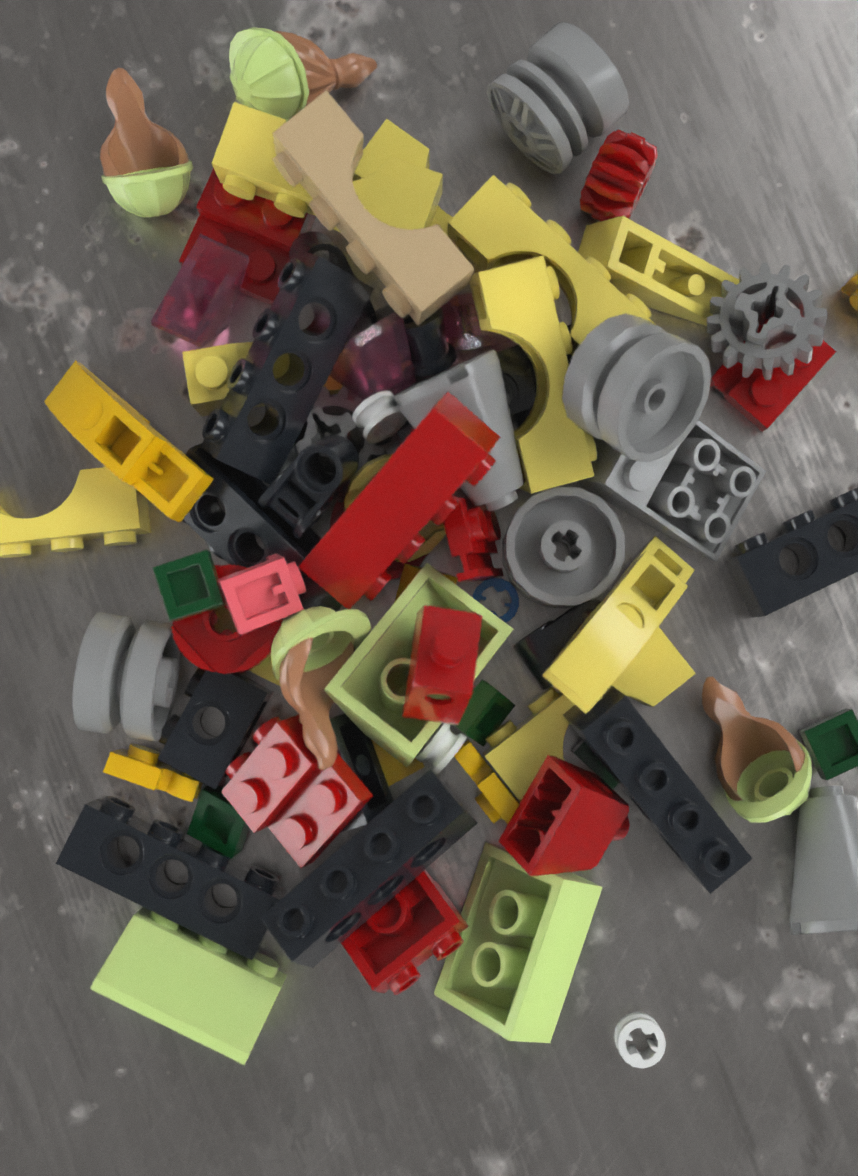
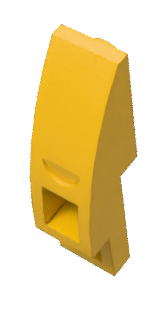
M76 360L44 401L60 423L93 456L121 481L136 488L172 520L180 523L214 480L149 425L150 421Z

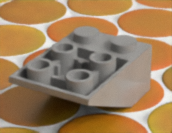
M698 420L682 443L666 456L650 462L631 460L613 449L605 440L594 437L597 450V459L591 462L594 476L579 480L578 482L613 506L708 559L717 561L766 471Z

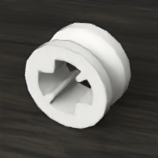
M381 391L368 397L352 414V420L358 428H364L363 436L368 443H378L391 437L407 420L398 406H395L396 400L391 391Z
M442 723L416 756V759L420 762L424 760L429 761L432 764L431 771L436 775L445 768L467 738L463 733L453 734L450 730L451 724Z
M634 1012L621 1018L616 1025L614 1032L615 1045L626 1063L643 1069L652 1067L660 1061L665 1053L666 1040L663 1031L654 1018L646 1013ZM636 1028H641L645 1035L653 1033V1040H646L650 1047L642 1052H639L635 1045L626 1047V1040L633 1041L630 1032Z

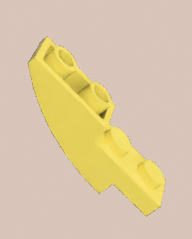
M654 536L639 552L603 601L588 615L542 676L584 713H587L604 695L662 623L688 587L686 582L695 570L658 537Z

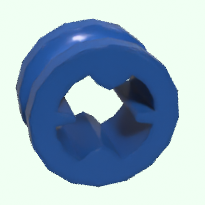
M502 578L484 580L476 587L472 597L480 603V601L486 600L482 593L488 588H492L496 594L505 591L510 603L503 605L508 608V611L499 618L507 623L515 616L519 608L517 590L510 582Z

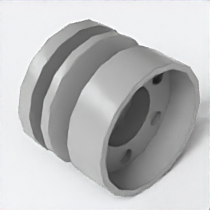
M563 21L555 24L529 47L528 61L519 59L507 67V74L504 73L497 76L487 87V97L491 109L512 142L528 159L541 169L552 174L561 173L571 164L572 157L579 156L586 150L588 144L587 136L592 138L602 136L626 114L629 107L625 84L606 52L584 31L573 24Z

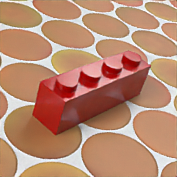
M447 391L298 568L346 609H351L362 595L372 601L392 578V575L386 569L395 558L402 564H405L426 539L419 532L429 520L440 526L456 508L461 500L454 495V492L465 480L475 487L496 463L497 460L489 453L500 439V436Z

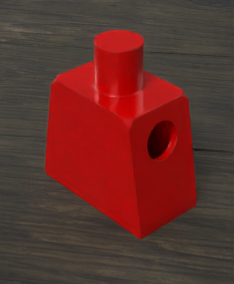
M424 605L417 612L402 717L453 725L459 724L472 696L482 623L481 614ZM442 694L449 696L450 699H434L427 695Z
M547 755L498 841L529 876L591 870L598 865L612 840L620 841L627 835L630 827L628 818L629 804L596 774L555 756Z

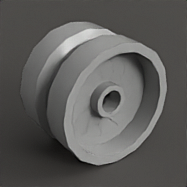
M625 313L608 318L588 333L573 354L564 377L562 396L567 417L577 427L597 439L605 440L613 449L631 460L650 462L666 456L684 441L698 422L707 402L711 382L709 359L699 346L677 335L665 333L660 326L642 317Z
M554 487L533 495L515 512L502 539V564L509 582L526 600L545 608L569 609L599 597L616 580L625 560V534L617 514L601 497L579 487ZM556 541L566 543L570 550L569 556L567 555L562 561L553 556L556 551L554 544Z
M97 612L91 619L84 634L76 664L72 707L74 722L78 730L107 734L111 733L121 721L127 737L151 741L160 740L161 733L171 715L180 671L181 652L173 639V623L146 619L136 631L131 617Z

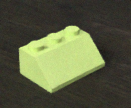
M428 563L419 571L324 689L328 696L366 736L406 767L411 764L441 725L440 722L402 717L417 612L424 605L482 615L474 681L514 630ZM442 694L427 695L434 699H450L449 696Z
M485 842L461 912V916L469 927L460 933L464 940L463 944L446 957L434 995L508 1041L550 1043L603 887L572 872L529 876L505 848Z
M142 907L131 918L94 979L90 989L245 1065L287 974L278 971L279 964L264 954L257 952L253 960H250Z

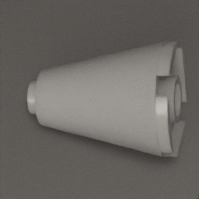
M494 349L441 372V374L427 381L424 380L394 396L399 410L415 429L447 391L450 392L500 436V439L489 453L497 460L496 463L475 487L465 480L460 489L474 506L485 504L489 512L500 509L519 498L515 490L524 484L500 361Z
M843 786L810 789L811 798L807 799L799 808L789 921L791 935L858 931V801L855 795H844Z

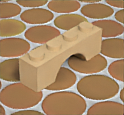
M326 90L273 132L276 153L273 162L283 178L292 187L300 183L313 200L309 202V205L318 220L330 231L337 227L347 239L349 244L346 246V250L357 267L365 274L373 271L386 286L382 293L392 309L402 318L409 314L419 326L469 285L474 267L438 224L421 229H400L381 222L365 209L355 192L352 181L355 170L363 156L364 135Z

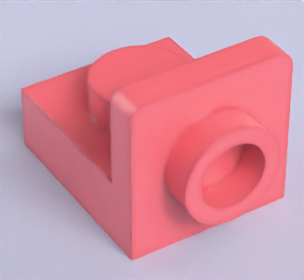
M275 553L266 557L267 561L218 579L234 625L240 635L304 610L298 595L306 593V588L301 573L294 561L287 564L283 556Z

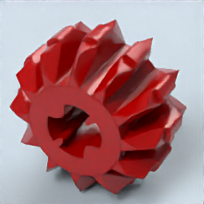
M619 129L606 137L604 144L600 146L599 152L592 162V167L580 193V208L591 214V218L600 222L620 216L630 219L644 193L658 157L657 147L645 141L646 138L633 132L627 133Z

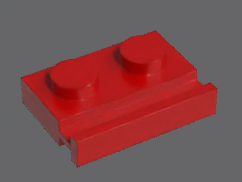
M774 310L771 311L769 318L765 319L764 323L758 326V333L761 332L763 325L767 324L771 317H774ZM823 340L821 346H811L813 348L812 360L808 364L795 358L793 374L788 376L782 371L781 367L773 368L771 380H765L762 369L754 368L752 374L745 378L742 377V363L737 362L729 368L722 364L711 376L710 386H714L725 396L724 399L763 432L769 428L836 351Z
M458 497L461 501L443 521L451 556L461 558L464 572L456 574L458 582L484 581L504 576L502 568H494L491 555L498 553L495 541L501 539L500 526L495 512H489L485 504L474 506L469 499Z

